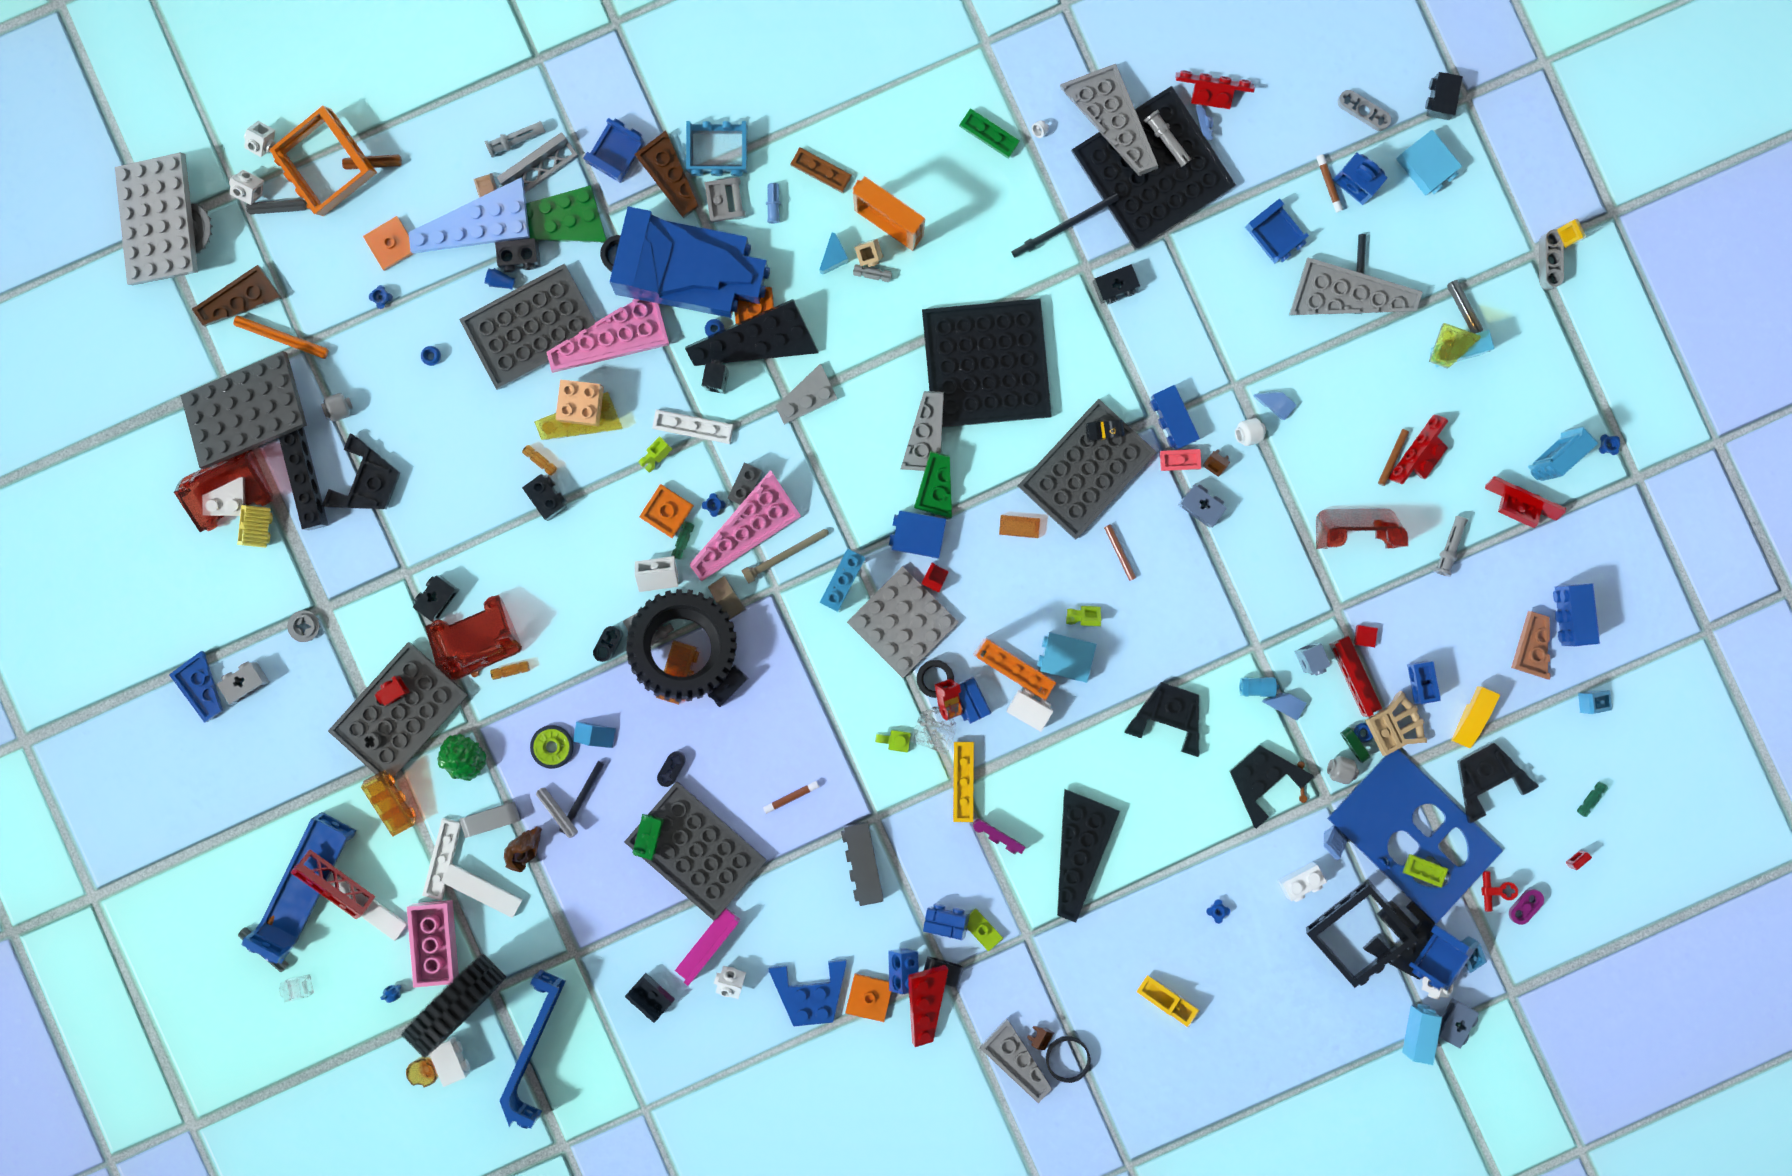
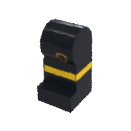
M1123 420L1088 422L1085 425L1088 442L1125 436Z

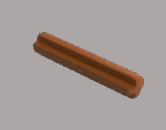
M398 154L366 156L374 168L402 165V158ZM351 157L342 159V166L345 170L358 169Z

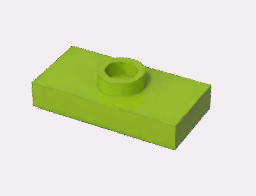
M1409 854L1402 873L1442 888L1448 869Z
M975 908L968 914L967 929L989 952L1003 937Z

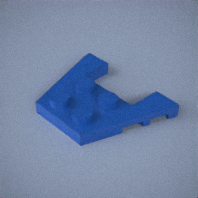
M846 959L828 961L830 982L789 986L787 965L769 967V973L793 1027L833 1023L846 968Z

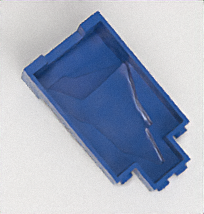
M628 206L610 277V284L615 295L732 318L733 312H737L738 300L760 304V299L765 297L766 286H764L765 279H769L770 268L767 265V260L749 257L751 244H749L748 237L665 221L654 216L650 210Z

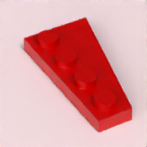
M946 965L908 975L911 1036L914 1047L934 1042L948 974V967Z

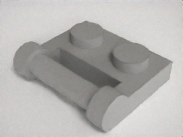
M739 177L704 182L711 223L746 218V213L742 207L739 187L741 180ZM727 186L732 187L734 212H729L726 193Z

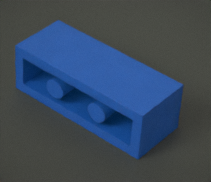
M1175 385L1150 397V405L1153 411H1157L1160 417L1158 419L1159 425L1162 430H1166L1168 434L1166 439L1171 448L1174 447L1175 450H1178L1200 439Z

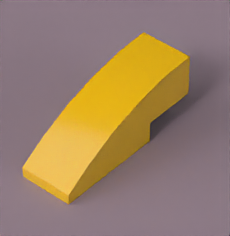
M1574 219L1557 229L1565 248L1586 238V234L1578 219Z
M1477 686L1470 704H1467L1451 741L1471 749L1489 720L1500 694Z
M1148 975L1136 991L1186 1027H1190L1200 1012L1194 1005Z

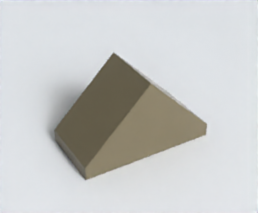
M725 576L708 586L716 603L723 607L722 611L724 613L727 611L729 614V620L746 610Z

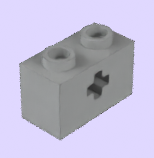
M247 661L238 666L239 670L235 673L229 672L221 677L222 681L217 683V686L229 704H237L270 683L258 662L250 663Z

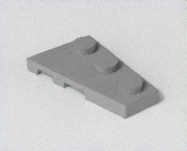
M821 363L775 406L784 425L838 400Z

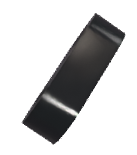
M674 751L667 757L657 775V781L661 786L669 787L676 781L686 762V757L682 752ZM679 755L681 764L678 763L672 768V756L676 757ZM671 770L672 772L669 777L672 780L664 783L662 774L665 775Z

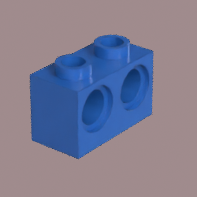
M1422 661L1407 664L1414 703L1426 704L1441 701L1434 662Z
M906 948L888 950L889 991L908 994V975L919 972L918 951Z

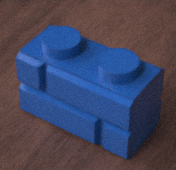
M972 677L960 683L961 692L959 693V700L962 707L961 716L964 722L968 720L971 724L990 715L991 711L975 678Z
M934 904L933 907L927 908L923 932L963 940L966 937L969 915L964 914L965 910L953 908V911L946 910L944 905Z

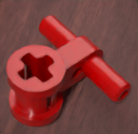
M1484 871L1482 873L1483 887H1481V894L1484 895V908L1486 912L1493 911L1492 895H1500L1505 900H1513L1517 897L1518 888L1514 883L1504 882L1500 887H1492L1491 872ZM1507 885H1510L1511 889L1515 890V893H1511V897H1507V894L1502 892L1503 889H1506Z

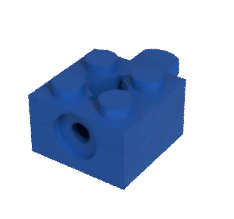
M1357 152L1334 177L1333 181L1361 205H1364L1388 177L1385 176V172L1375 162Z

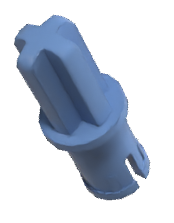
M769 183L767 185V202L765 204L768 210L767 222L770 224L780 223L779 206L781 202H779L778 183Z

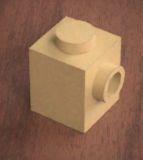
M878 238L860 243L854 247L860 266H875L883 258Z

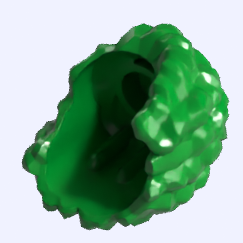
M454 734L447 737L441 745L437 764L439 768L445 769L452 779L471 781L477 775H480L481 770L485 767L486 754L479 747L478 742H474L470 737L465 738L462 734L457 736Z

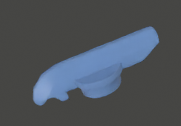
M1197 105L1196 111L1202 134L1207 139L1212 140L1211 133L1213 131L1210 129L1213 126V119L1206 115V111L1201 105Z

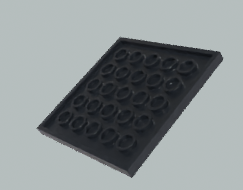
M1172 86L1135 109L1157 161L1158 169L1139 176L1100 132L1071 149L1075 159L1102 200L1115 193L1119 196L1120 200L1107 208L1135 251L1236 186ZM1156 110H1159L1161 118L1170 125L1169 130L1192 159L1183 167L1180 166L1160 137L1154 136L1155 132L1149 124L1144 122Z
M1041 298L922 309L929 391L944 392L942 428L1052 417Z

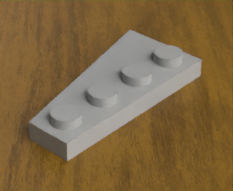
M923 392L900 470L924 471L930 450L941 453L944 392Z
M1006 1018L981 1044L980 1049L1039 1104L1052 1088Z

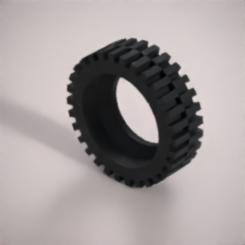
M676 589V593H671V590L665 591L663 596L660 594L655 595L654 600L651 601L649 599L645 602L644 607L638 609L637 615H634L631 626L628 629L626 653L633 675L637 676V681L640 684L643 683L645 685L644 688L648 692L651 690L654 692L653 695L657 697L659 695L664 696V699L668 701L672 698L675 699V702H681V699H686V702L692 701L695 697L700 699L704 694L712 693L714 688H718L722 681L726 679L736 656L737 636L736 632L733 631V622L729 621V614L727 611L725 613L722 611L723 607L719 603L717 605L714 604L713 598L709 596L706 599L704 598V593L699 592L696 595L693 594V590L689 589L687 593H682V589ZM687 619L700 625L707 633L711 643V653L706 665L697 673L690 676L677 677L667 674L655 663L651 653V641L658 628L668 621Z
M485 954L480 955L411 1021L401 1033V1036L423 1058H426L498 988L507 976Z

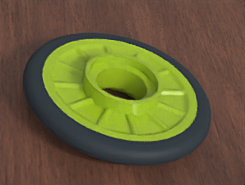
M547 725L535 732L530 742V752L533 759L544 768H559L565 765L573 754L574 744L571 735L564 728L557 725ZM549 741L557 744L555 752L547 750V743Z

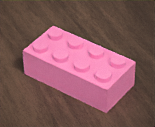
M453 900L413 903L407 906L413 988L449 985L459 975Z

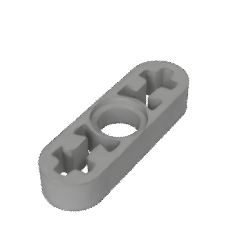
M1345 90L1338 97L1337 103L1342 110L1376 131H1383L1390 125L1391 116L1388 112L1354 91ZM1349 96L1350 102L1348 104H1345L1344 98ZM1358 101L1359 104L1353 109L1354 104ZM1367 106L1369 108V115L1364 116L1360 114L1359 107ZM1376 112L1372 120H1370L1369 118ZM1381 117H1383V118H1384V120H1383L1384 123H1383L1382 125H1379V124H1378V122H1379L1378 119H1380Z

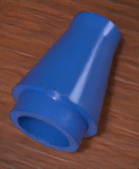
M488 268L484 283L488 284L489 287L513 290L515 278L496 268Z

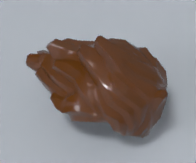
M536 826L535 829L527 830L508 843L504 849L505 868L516 872H523L525 870L526 863L537 855L542 831L541 827Z

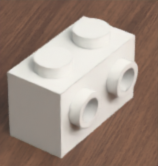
M674 556L635 561L634 576L639 592L679 587L678 570Z
M1018 689L1006 712L1042 732L1053 713V709L1050 708L1052 704L1043 699L1038 701L1033 698L1034 694L1026 689L1023 691Z
M1314 862L1277 880L1286 898L1291 902H1298L1306 897L1305 894L1311 891L1317 892L1327 883L1319 866Z
M455 1036L445 1040L430 1054L443 1087L462 1080L470 1074V1064L467 1059H464L462 1045L459 1040H456Z

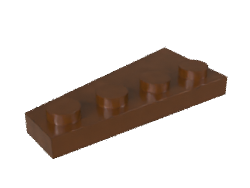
M665 130L634 155L684 219L699 206Z
M257 264L192 308V311L201 324L206 327L280 300L282 297L261 266Z

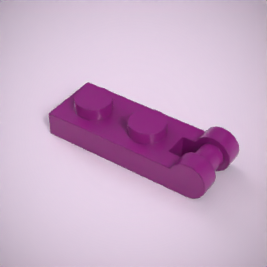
M982 819L974 820L973 828L976 832H985L989 835L988 839L994 843L999 844V842L1007 845L1005 849L1013 854L1018 852L1022 855L1026 848L1023 844Z

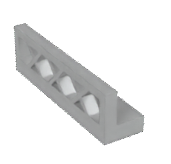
M560 132L496 178L502 186H505L523 176L525 193H527L577 158L578 154L564 134ZM567 146L572 154L567 158H560L559 151ZM547 159L554 160V165L550 170L542 169L543 162ZM531 170L538 171L537 179L534 181L526 180L527 173Z

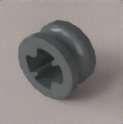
M367 733L361 739V746L367 751L376 750L381 745V737L376 733ZM368 737H369V738H373V737H374V741H373V742L375 743V746H374V745H370V747L368 746V743H369V741L367 740Z

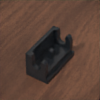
M734 665L726 679L722 681L718 688H714L713 692L708 694V697L712 698L720 708L749 678Z

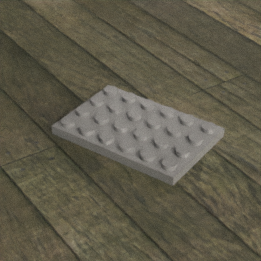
M179 152L115 167L127 285L134 286L198 273L186 154Z

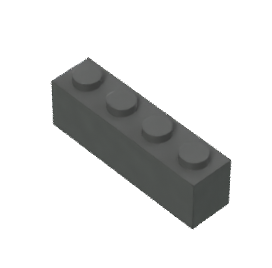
M868 821L844 825V831H841L843 843L847 842L848 845L845 855L847 863L851 862L852 870H849L851 882H855L856 889L853 890L855 902L859 901L860 906L884 902Z

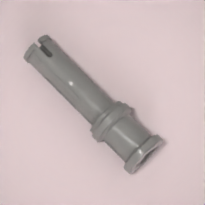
M1156 110L1144 122L1149 124L1155 132L1154 136L1160 137L1180 166L1183 167L1192 159L1169 130L1170 125L1161 118L1159 110Z
M540 120L508 135L502 133L500 137L484 142L493 158L495 154L504 150L510 151L512 149L511 146L546 133Z
M1455 516L1446 546L1439 554L1440 560L1437 568H1434L1435 573L1451 577V569L1454 561H1457L1456 552L1468 519Z

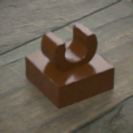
M1219 449L1213 451L1202 465L1218 477L1230 463L1228 461L1229 456L1222 457L1218 454L1220 452Z
M1033 1026L1032 1028L1037 1031L1036 1037L1028 1035L1027 1038L1033 1041L1031 1046L1037 1050L1045 1051L1054 1032L1046 1028Z

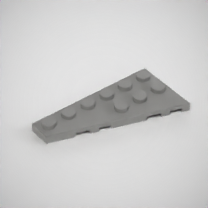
M1116 63L1060 84V89L1139 176L1158 169L1157 161Z
M1308 257L1306 258L1289 315L1415 312L1423 292Z

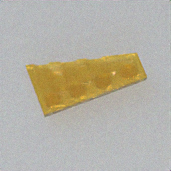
M609 392L603 393L599 426L559 422L555 419L556 413L534 421L542 441L623 430Z

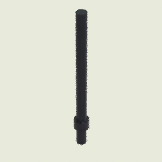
M1115 193L1038 237L1024 241L1023 245L1011 251L1013 257L1016 258L1027 251L1035 250L1036 246L1119 201V196Z

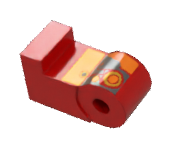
M952 679L935 684L938 706L942 717L945 720L960 716L962 714L959 700L960 684Z

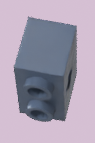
M1194 484L1184 495L1178 506L1207 527L1212 528L1227 509L1223 505L1225 502L1217 496L1213 498L1207 494L1208 490L1202 485L1198 484L1196 486ZM1206 501L1205 505L1208 508L1201 509V503L1199 502Z
M1312 643L1294 651L1304 673L1317 676L1327 672L1326 668L1331 666L1321 643Z
M1452 998L1442 1016L1439 1038L1461 1049L1462 1045H1465L1469 1039L1471 1028L1476 1026L1479 1013Z

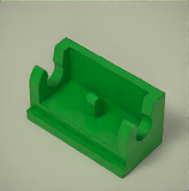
M642 814L632 851L633 855L648 860L654 858L664 821L663 818Z

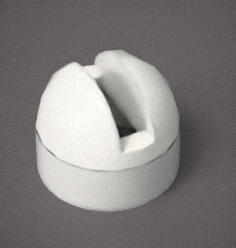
M1039 120L1031 126L1032 133L1037 138H1042L1049 131V125L1044 120Z

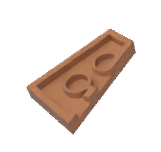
M1533 611L1527 612L1511 666L1512 669L1550 680V673H1548V662H1550V654H1548L1550 617Z

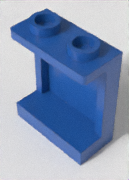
M608 118L606 120L607 126L590 153L587 151L583 159L590 166L621 183L636 158L634 154L642 148L644 141L641 137L642 134L633 128L628 130L620 120Z
M1280 198L1245 226L1274 264L1279 260L1283 263L1291 256V250L1294 248L1299 250L1307 243L1305 239L1309 236L1308 233L1304 234L1283 209L1284 203Z
M899 510L898 515L894 514L892 526H896L895 534L890 535L889 546H892V551L939 559L946 519Z
M1435 925L1431 930L1433 933L1432 937L1414 963L1410 962L1409 966L1413 968L1412 973L1423 979L1425 976L1430 979L1429 984L1440 991L1443 988L1448 991L1474 953V950Z

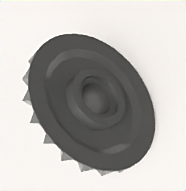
M191 203L196 254H199L202 249H206V244L210 243L209 237L213 235L211 233L213 225L210 224L212 218L208 216V212L203 207Z

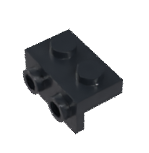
M647 973L625 995V998L653 1023L658 1020L675 1000Z

